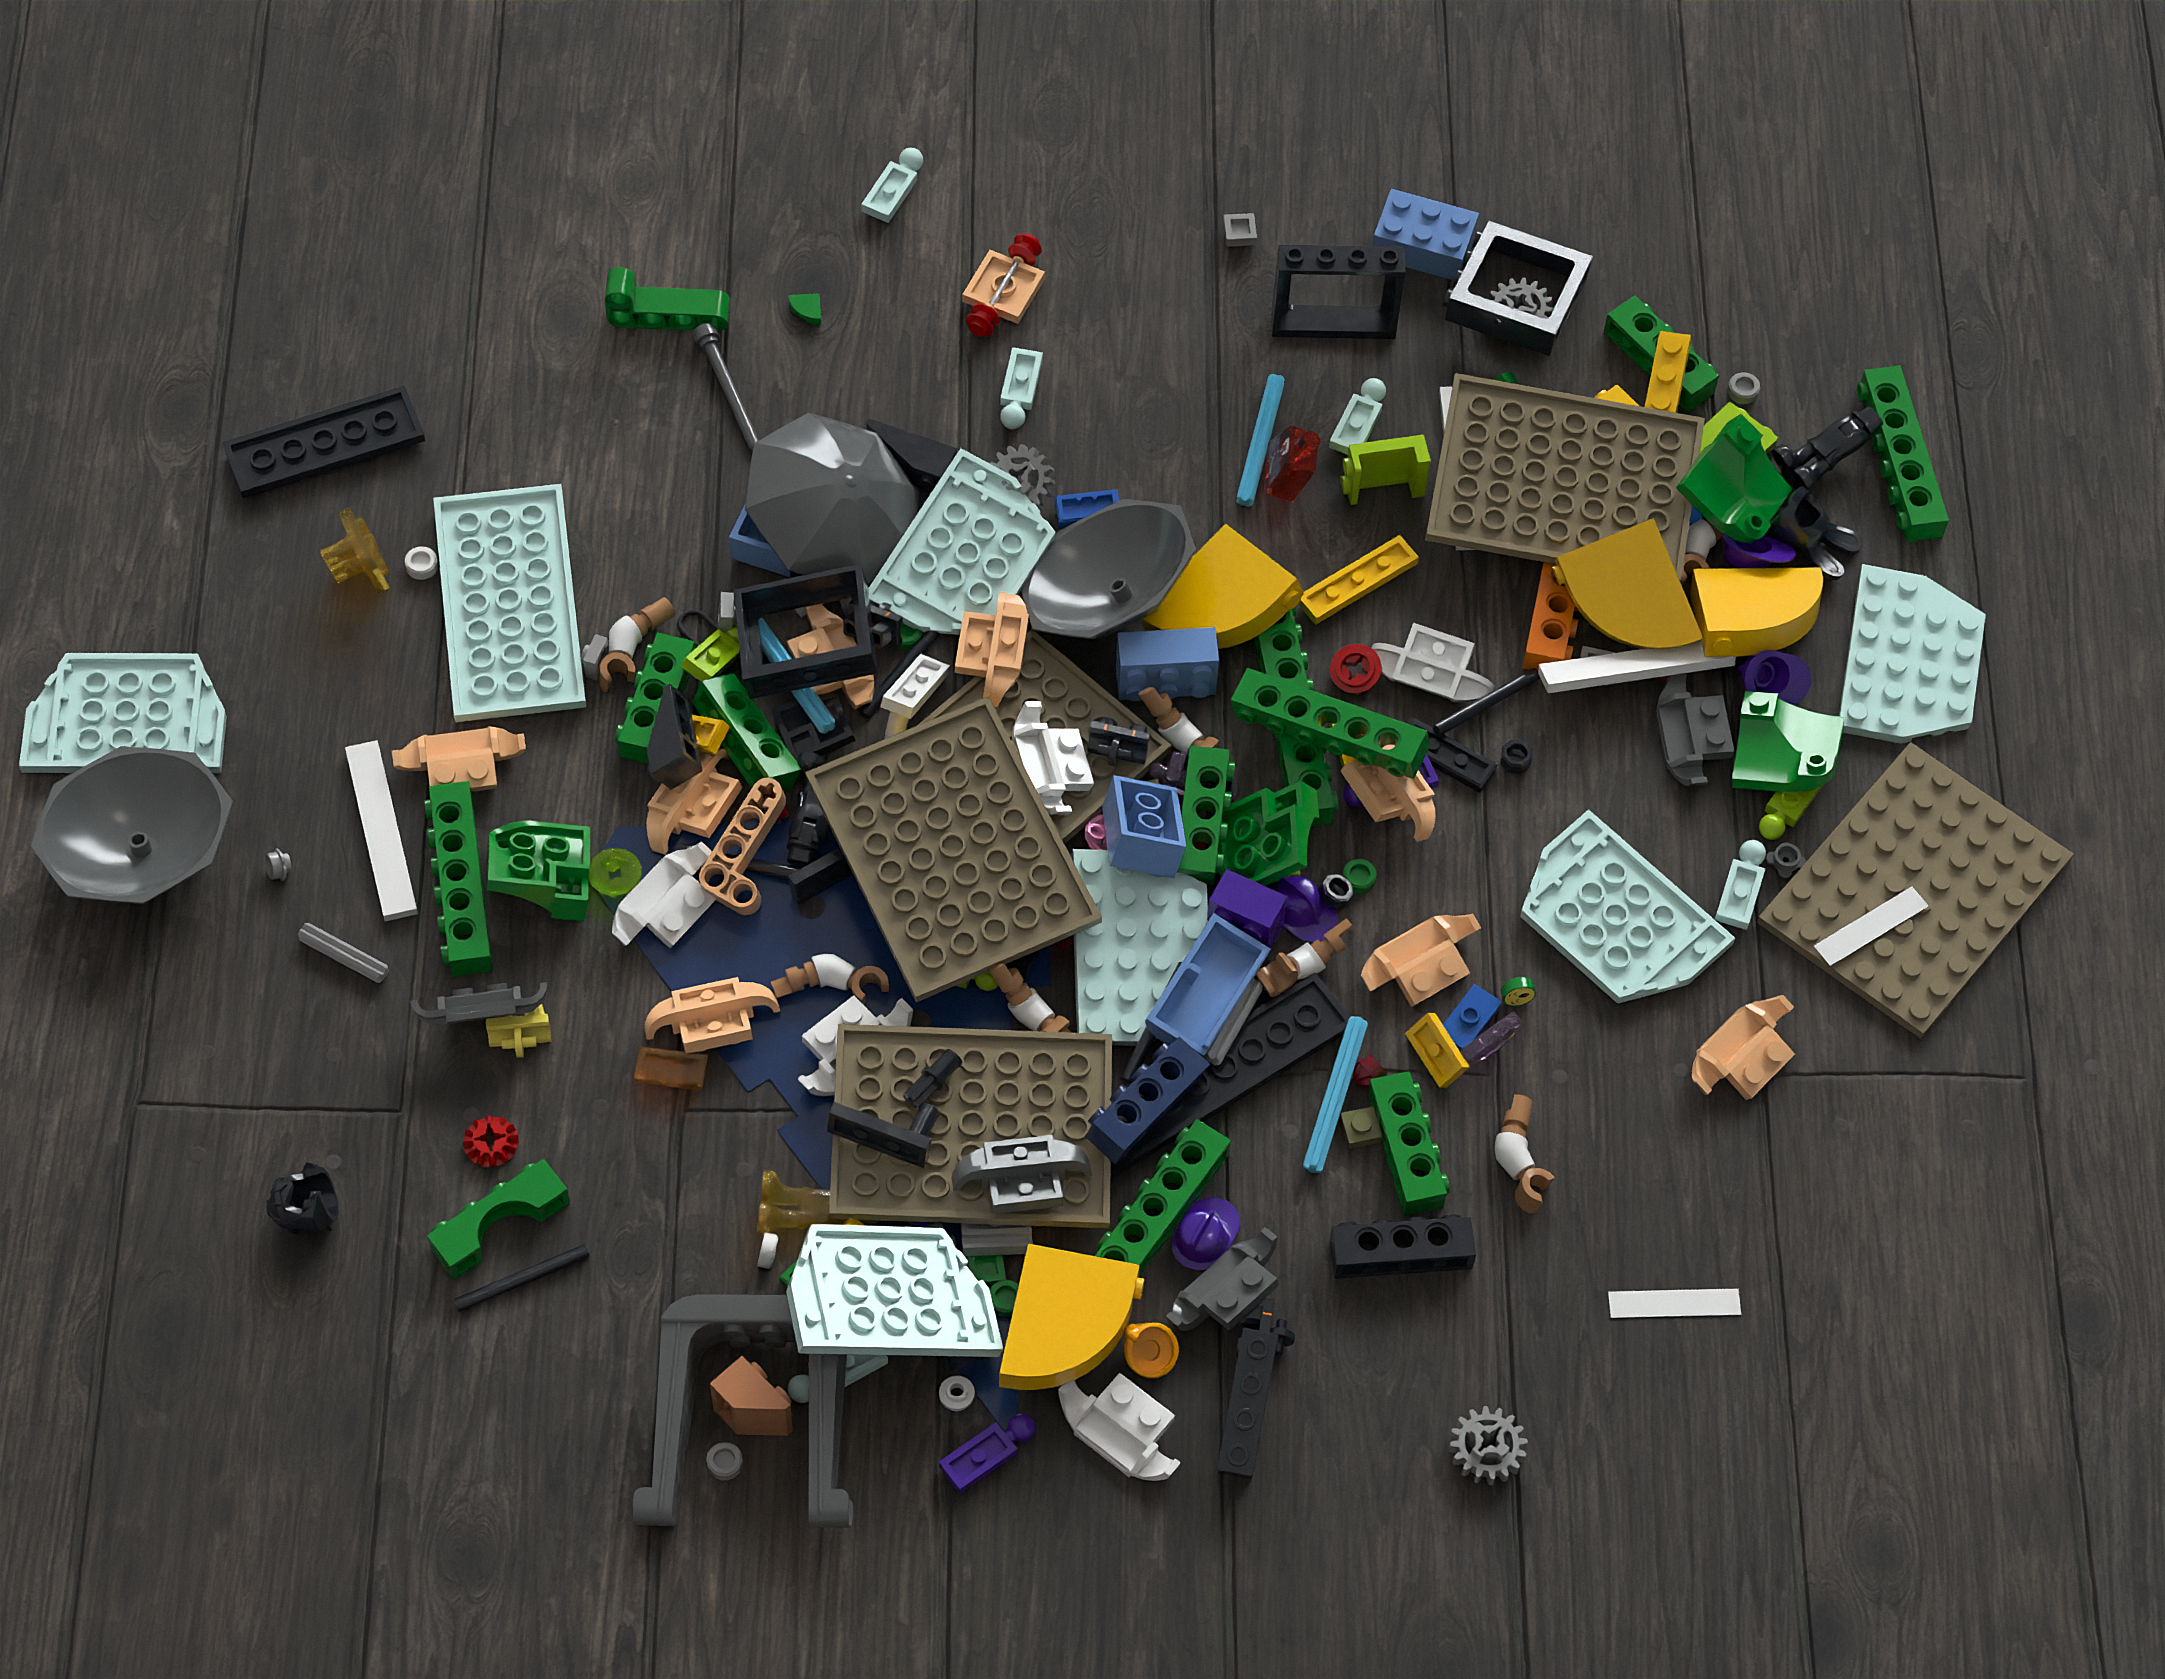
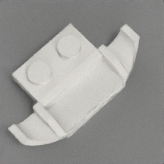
M1413 623L1404 649L1386 643H1374L1371 647L1381 660V673L1392 682L1397 681L1447 698L1451 702H1468L1480 699L1494 689L1491 681L1479 674L1466 670L1475 643Z
M1025 701L1013 727L1011 742L1048 814L1069 815L1072 812L1071 806H1064L1061 798L1064 791H1089L1094 785L1079 730L1048 729L1047 723H1040L1041 701Z
M701 841L690 848L677 850L664 856L618 905L613 920L612 934L626 946L646 926L671 948L716 900L692 876L707 861L712 851Z
M852 996L802 1035V1042L817 1056L820 1062L817 1071L809 1076H800L798 1078L799 1082L811 1094L816 1096L835 1095L838 1024L910 1027L913 1009L901 998L897 1001L895 1008L889 1015L884 1017L880 1014L878 1017H875L855 996Z
M1121 1373L1114 1378L1098 1398L1092 1394L1089 1397L1086 1396L1077 1387L1075 1381L1063 1384L1058 1389L1066 1420L1073 1429L1074 1435L1128 1477L1134 1476L1152 1481L1164 1480L1179 1466L1180 1462L1178 1460H1171L1161 1454L1156 1444L1157 1440L1175 1421V1415Z

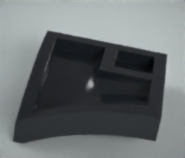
M837 693L818 695L835 719V728L825 734L819 732L798 700L772 709L786 747L796 761L802 752H812L823 756L856 741Z

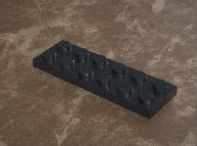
M404 385L222 443L241 496L246 498L424 442L425 436Z

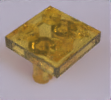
M350 507L338 512L347 532L346 538L324 549H320V553L337 583H341V581L364 572L365 574L367 573L378 593L389 589V584L385 578L386 575L390 574L383 557L380 556L376 540L371 531L369 532L363 517L356 518Z

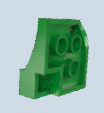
M1739 414L1727 422L1714 441L1702 450L1678 483L1676 489L1723 534L1739 542L1753 543L1765 535L1771 526L1769 521L1793 488L1783 479L1768 458L1760 440L1763 435L1742 414Z
M1745 691L1732 775V788L1804 792L1816 789L1831 781L1835 776L1844 730V717L1820 714L1796 707L1779 699L1778 693Z
M1298 781L1275 793L1268 788H1264L1230 804V812H1223L1222 823H1228L1226 843L1219 842L1218 853L1224 854L1221 878L1226 869L1266 886L1306 868L1309 830L1312 822L1319 819L1317 790L1302 781Z
M518 821L503 825L489 833L486 858H488L487 891L506 893L534 902L550 911L551 918L585 921L590 872V827L538 821Z

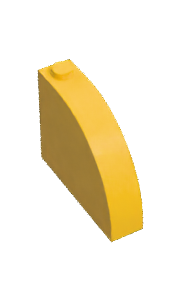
M1654 518L1558 556L1555 559L1556 566L1552 567L1558 584H1565L1579 612L1593 627L1607 637L1639 649L1675 648L1703 639Z
M1225 524L1192 557L1186 570L1158 611L1141 619L1140 622L1146 631L1215 627L1218 649L1228 648L1246 642L1273 626L1288 610L1298 605L1304 592L1296 577Z
M1821 568L1693 569L1690 597L1696 622L1703 636L1701 643L1704 656H1752L1764 650L1776 651L1785 648L1801 639L1813 627L1819 613L1823 587Z
M1028 1244L1000 1368L999 1387L1018 1390H1038L1056 1387L1074 1381L1097 1367L1108 1357L1123 1336L1129 1322L1134 1299L1141 1300L1144 1279L1138 1278L1139 1265Z

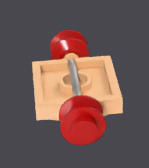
M1016 235L1014 244L1008 248L1010 257L989 250L963 292L962 302L973 306V314H968L965 321L969 330L974 335H992L994 332L993 326L999 324L1000 317L1018 324L1044 282L1045 272L1032 267L1036 262V256L1042 253V247L1038 239L1033 235Z

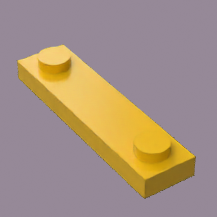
M1398 535L1304 591V595L1301 597L1298 605L1316 625L1417 565L1419 556Z

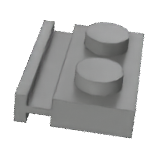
M960 1223L962 1254L964 1256L1026 1254L1028 1244H1033L1031 1226Z

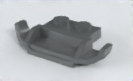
M1686 673L1669 675L1659 696L1655 713L1666 769L1670 770L1674 778L1685 786H1706L1708 783L1707 777L1703 776L1701 767L1703 760L1733 758L1734 754L1724 697L1720 695L1691 698L1690 692L1686 691Z
M507 983L486 986L487 992L473 993V988L452 990L453 996L437 997L438 1010L426 1011L419 1006L417 1000H412L410 1003L417 1016L422 1021L431 1025H448L488 1018L521 1015L534 1011L543 1003L547 995L548 983H540L538 993L528 998H522L520 986L507 989Z
M1053 1135L984 1142L983 1148L969 1153L956 1165L951 1179L954 1191H960L962 1186L968 1181L980 1179L981 1188L989 1187L993 1214L1063 1206L1060 1179H1065V1170L1079 1169L1084 1172L1085 1176H1092L1088 1156L1083 1150L1069 1142L1054 1140Z
M1264 1227L1256 1238L1242 1241L1229 1247V1250L1186 1289L1180 1291L1174 1302L1173 1311L1169 1312L1166 1318L1178 1329L1188 1331L1194 1329L1207 1317L1211 1316L1230 1331L1279 1286L1278 1278L1264 1268L1275 1251L1277 1236Z

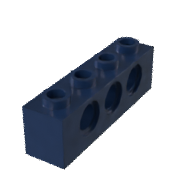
M1180 1036L1171 1045L1165 1042L1152 1056L1155 1061L1149 1067L1144 1063L1131 1077L1134 1082L1128 1088L1122 1085L1109 1099L1112 1104L1106 1110L1101 1106L1089 1118L1088 1123L1091 1124V1127L1086 1133L1085 1138L1114 1164L1201 1079L1210 1065ZM1161 1073L1169 1075L1172 1080L1164 1078ZM1139 1094L1147 1096L1151 1102L1143 1100ZM1118 1116L1125 1117L1129 1123L1122 1122Z

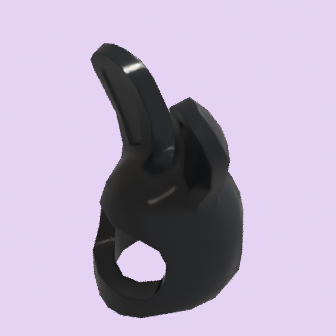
M1803 486L1796 489L1784 500L1769 521L1771 524L1769 530L1775 538L1788 544L1794 550L1804 552L1813 568H1821L1822 576L1829 580L1836 581L1840 579L1844 573V568L1822 547L1821 542L1834 550L1848 555L1858 552L1863 544V540L1858 533L1830 523L1824 509Z

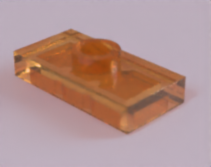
M640 1046L634 1081L702 1091L708 1055L686 1054L681 1051Z

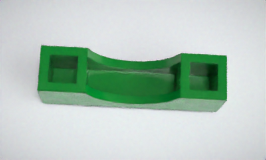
M545 1159L536 1164H528L519 1172L518 1176L509 1182L499 1183L490 1191L489 1195L480 1201H473L467 1204L456 1217L449 1221H442L434 1226L431 1233L427 1235L430 1250L451 1278L455 1280L483 1262L481 1253L482 1240L486 1231L496 1221L507 1216L524 1215L543 1222L570 1204L568 1189Z

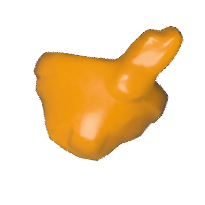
M1132 1323L1125 1330V1359L1129 1367L1136 1374L1146 1378H1159L1166 1375L1174 1367L1179 1355V1345L1176 1336L1170 1328L1161 1323Z

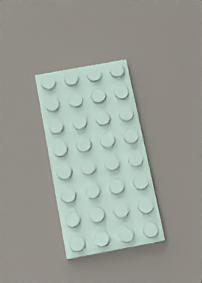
M561 484L433 498L455 722L586 707Z

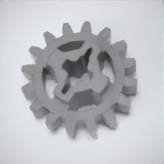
M1511 278L1509 286L1499 283L1498 292L1492 290L1490 292L1491 301L1540 318L1547 319L1553 312L1552 297H1547L1546 288L1538 290L1537 281L1527 285L1526 278H1522L1520 284H1516L1514 279Z
M1020 444L1018 452L1012 446H1008V454L1006 456L998 452L997 457L1000 461L997 464L993 462L989 464L1015 477L1018 482V476L1022 474L1021 479L1023 482L1018 490L1025 494L1031 503L1034 502L1043 507L1044 503L1041 499L1043 495L1046 497H1051L1052 495L1047 490V486L1055 485V481L1048 477L1049 474L1054 472L1053 467L1046 465L1049 459L1043 454L1039 456L1040 451L1034 447L1028 452V447ZM1029 460V462L1025 461L1023 464H1015V461ZM1003 480L1001 482L1003 486L1007 483V481ZM1012 484L1006 487L1007 490H1015Z
M1487 1406L1483 1407L1481 1415H1478L1476 1411L1471 1409L1468 1413V1420L1460 1417L1457 1421L1458 1428L1452 1429L1450 1438L1454 1441L1450 1442L1449 1452L1457 1453L1452 1463L1453 1465H1464L1461 1473L1463 1476L1468 1475L1470 1472L1474 1473L1475 1483H1478L1481 1477H1487L1488 1484L1493 1485L1496 1476H1499L1503 1482H1506L1509 1476L1508 1471L1517 1474L1520 1468L1519 1463H1524L1527 1453L1523 1450L1526 1449L1528 1441L1525 1438H1519L1524 1428L1523 1426H1512L1515 1418L1513 1415L1506 1419L1502 1418L1501 1408L1496 1410L1495 1415L1490 1414ZM1506 1437H1508L1511 1443V1452H1509L1510 1447L1505 1444ZM1465 1438L1468 1440L1467 1444L1472 1447L1470 1454H1468L1465 1447ZM1496 1439L1494 1446L1490 1445L1480 1452L1482 1445L1487 1446L1489 1443L1492 1444L1493 1441Z

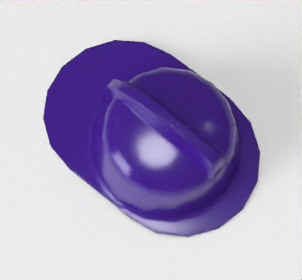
M1722 533V537L1727 543L1724 560L1735 568H1767L1771 562H1789L1796 555L1794 549L1788 544L1770 537L1763 536L1753 543H1743Z
M1764 650L1750 656L1744 665L1738 666L1746 691L1778 693L1779 699L1791 705L1800 702L1807 695L1811 686L1812 676L1809 666L1803 659L1794 655Z
M1294 875L1281 878L1279 882L1270 887V889L1287 896L1283 926L1300 940L1313 943L1318 939L1321 942L1325 939L1323 935L1337 925L1338 916L1336 909L1321 901L1317 887L1310 879Z
M1205 1198L1196 1202L1185 1214L1172 1239V1252L1177 1261L1185 1268L1201 1271L1207 1270L1223 1256L1236 1238L1241 1226L1240 1215L1236 1208L1228 1201L1219 1198Z

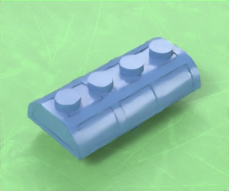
M1213 913L1146 1018L1145 1024L1148 1030L1162 1042H1167L1169 1045L1180 1036L1198 1054L1204 1057L1271 949Z

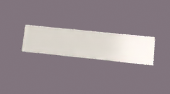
M1910 887L1817 943L1814 947L1831 966L1927 908L1928 904L1913 887Z
M1738 1289L1608 1292L1611 1318L1741 1315Z

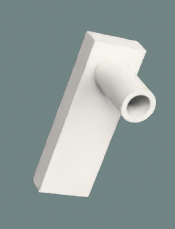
M920 654L885 693L881 708L890 711L884 736L885 739L906 731L908 720L913 717L945 680L950 665Z

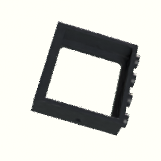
M1488 221L1484 231H1478L1472 246L1474 251L1468 250L1463 262L1464 270L1458 269L1453 282L1454 290L1449 288L1443 302V306L1447 307L1445 320L1550 356L1587 280L1593 256ZM1489 249L1569 276L1549 318H1540L1479 297L1468 291Z
M1278 245L1271 311L1272 337L1396 339L1405 279L1404 247ZM1292 274L1384 276L1381 303L1378 306L1289 304Z
M861 564L734 590L742 679L750 699L878 674L868 583ZM847 598L853 600L858 646L763 665L759 628L760 617Z

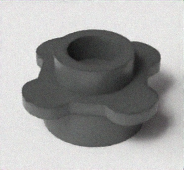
M1788 842L1782 843L1776 848L1775 852H1769L1766 856V862L1778 870V875L1781 878L1791 877L1793 871L1800 869L1806 863V859L1801 856L1800 850Z

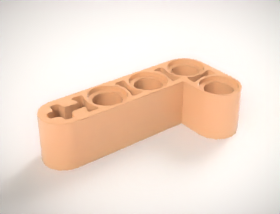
M762 778L755 783L699 873V881L708 894L715 897L716 901L742 915L755 913L761 905V895L756 885L742 874L786 804V796L779 782L772 778ZM774 792L776 796L774 799L768 797L766 801L764 800V794L771 795ZM751 818L760 820L756 829H744V824L747 820ZM733 846L742 848V852L738 857L733 859L726 857L729 848ZM713 875H724L721 885L717 887L708 885L709 879ZM745 890L753 892L752 898L748 902L739 903L736 901L740 892Z

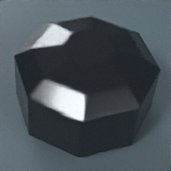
M1510 740L1502 746L1500 764L1508 772L1522 773L1531 766L1532 748L1525 741Z
M1340 874L1328 875L1318 889L1321 901L1331 908L1344 907L1354 893L1350 881Z

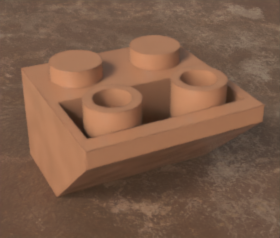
M743 1356L710 1383L713 1411L737 1435L788 1436L793 1431V1414L790 1404L792 1401L781 1387L777 1386L774 1388L766 1380V1373L756 1362L750 1364Z

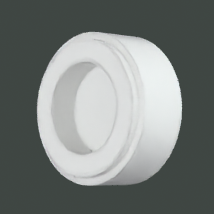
M428 547L411 549L405 557L407 573L419 580L432 577L438 569L435 552Z
M765 1232L757 1267L772 1268L779 1239L776 1234Z

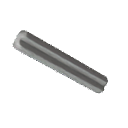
M305 923L298 932L301 942L377 983L383 982L388 975L389 970L386 964L310 923Z
M1253 978L1204 1055V1059L1213 1065L1221 1064L1262 992L1263 985L1259 980Z

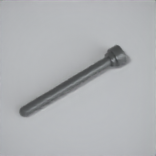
M706 323L700 325L692 332V337L696 346L707 353L749 449L753 450V444L759 441L718 349L720 336L714 324Z

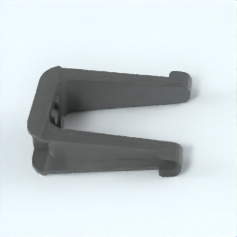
M697 1294L682 1297L672 1303L661 1316L652 1487H641L634 1493L633 1521L635 1526H676L701 1357L710 1347L725 1342H730V1346L735 1348H748L751 1346V1343H765V1346L769 1348H784L786 1343H797L787 1295ZM809 1354V1525L814 1528H851L853 1522V1502L849 1499V1495L845 1490L837 1489L847 1354Z

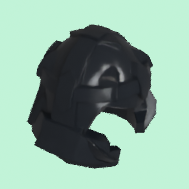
M308 1162L305 1163L301 1174L277 1178L272 1185L269 1200H266L268 1216L277 1225L292 1234H298L300 1230L315 1233L332 1231L333 1223L337 1221L339 1215L338 1199L329 1173L323 1167Z

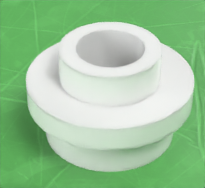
M949 1377L940 1386V1401L949 1410H964L974 1400V1387L965 1377ZM954 1388H960L963 1390V1394L953 1396L950 1391Z

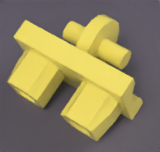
M542 1004L534 1011L526 1013L525 1016L486 1019L489 1046H502V1049L515 1048L517 1058L524 1057V1047H536L537 1043L551 1042L548 1014L544 1013Z

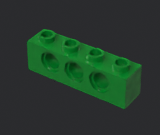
M1635 295L1607 314L1604 333L1650 377L1660 331L1674 333L1669 324L1660 320L1653 313L1651 307L1643 303ZM1691 345L1679 405L1686 412L1715 393L1719 378L1715 368L1701 359Z
M657 632L653 644L649 643L647 645L644 655L646 665L644 670H639L636 675L634 698H628L625 706L626 720L624 725L619 724L615 734V744L619 745L621 758L649 764L647 747L664 687L671 684L681 694H684L691 674L682 668L681 665L685 657L695 650V641ZM661 670H669V672H666V673H660L659 671H661ZM651 697H660V698L657 699V700H650V699H649V698H651ZM642 724H650L648 727H639Z
M735 674L702 681L692 703L702 717L723 720L730 726L721 745L751 788L762 778H772L779 782L783 792L791 791L802 769L783 744L780 736L764 717L763 712L749 698L746 688L740 683Z
M1190 745L1181 815L1186 849L1177 873L1187 874L1205 884L1214 885L1215 874H1222L1224 854L1218 853L1219 842L1226 843L1228 823H1222L1223 812H1230L1232 793L1226 792L1227 781L1233 782L1235 762H1229L1230 750ZM1205 781H1213L1217 786L1207 789L1201 784ZM1202 811H1208L1214 816L1210 819H1201L1197 814ZM1197 842H1206L1210 847L1206 850H1198L1193 845Z
M1410 1071L1370 1079L1367 1095L1371 1107L1374 1106L1382 1133L1383 1149L1403 1216L1444 1208L1446 1195L1450 1194V1185L1447 1175L1441 1174L1438 1166L1441 1163L1437 1143H1431L1429 1136L1432 1130L1428 1113H1422L1421 1110L1422 1093L1419 1083H1413ZM1403 1109L1408 1114L1401 1116L1396 1114L1393 1110ZM1403 1140H1414L1417 1145L1408 1146L1403 1143ZM1422 1170L1427 1175L1424 1177H1418L1414 1175L1411 1171Z

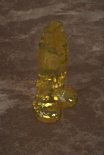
M764 1170L757 1234L771 1233L777 1228L798 1227L801 1230L810 1228L812 1224L843 1225L847 1219H829L830 1189H812L804 1185L802 1189L788 1187L781 1184L776 1172ZM773 1205H797V1211L779 1209ZM858 1220L865 1226H877L878 1220Z

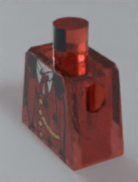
M1289 426L1268 443L1264 493L1289 502L1294 501L1316 470L1318 446L1321 441L1315 432Z

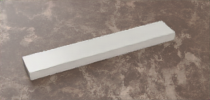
M1697 641L1675 648H1647L1539 664L1538 674L1547 692L1554 693L1735 666L1736 656L1705 657L1702 643Z
M378 740L345 747L384 920L386 922L416 915L418 912Z

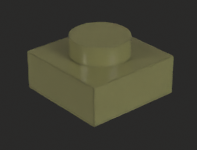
M1374 1106L1340 1113V1123L1348 1149L1382 1142V1133Z

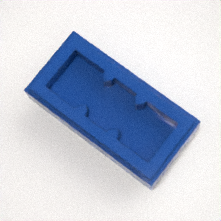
M1118 490L1054 496L1058 528H1065L1118 502Z
M1473 984L1443 1024L1462 1055L1467 1053L1502 1005L1501 1000Z

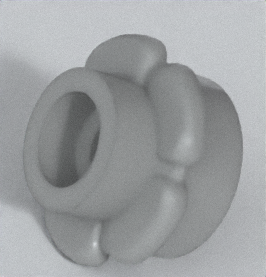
M278 848L274 849L272 853L265 854V867L271 880L280 878L281 881H284L287 873L292 871L289 855L287 853L283 854Z

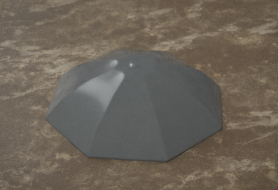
M807 413L754 443L745 511L787 570L808 575L815 572L861 564L867 583L873 582L916 517L919 502V491L879 435L844 422Z
M1122 499L1057 531L1051 545L1021 589L1033 631L1099 639L1157 612L1196 552L1182 507L1173 504Z
M120 746L53 784L32 840L31 848L67 897L145 904L213 864L233 800L194 752Z

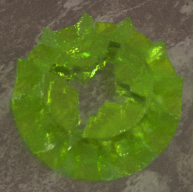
M606 849L598 853L590 862L589 881L591 887H594L601 896L603 894L611 895L615 899L617 895H628L630 890L639 884L642 875L640 862L634 854L625 849ZM621 867L622 877H615L609 882L610 877L607 871L615 872Z

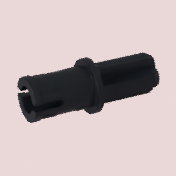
M946 1049L942 1056L929 1068L925 1067L921 1071L922 1075L903 1095V1098L910 1107L919 1108L936 1090L944 1088V1082L963 1064L957 1053L951 1049Z

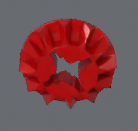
M1363 644L1347 645L1334 655L1330 664L1331 678L1334 684L1344 693L1348 692L1358 695L1364 691H1371L1376 682H1380L1381 660L1378 654L1369 646ZM1362 661L1361 667L1366 675L1356 674L1351 679L1352 673L1347 666L1356 667Z
M489 1114L486 1118L474 1119L469 1129H465L463 1147L467 1157L473 1163L489 1168L501 1166L508 1162L515 1155L519 1144L514 1124L506 1121L503 1116L498 1118L492 1117ZM488 1131H492L495 1138H500L494 1141L493 1151H490L485 1141H481L487 1139Z

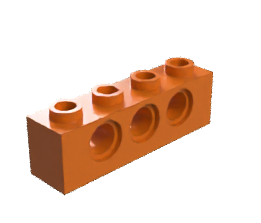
M1543 562L1522 669L1530 670L1536 668L1539 670V664L1571 660L1573 646H1569L1567 643L1569 637L1575 638L1578 619H1573V612H1579V610L1573 603L1566 586L1558 584L1552 569L1556 564Z

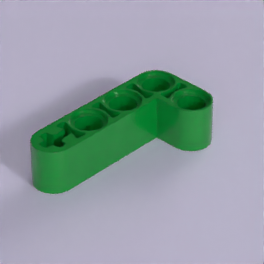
M616 267L608 271L604 301L607 321L615 327L694 331L700 325L711 323L715 325L717 331H722L728 326L730 297L723 291L637 287L635 274L631 270Z

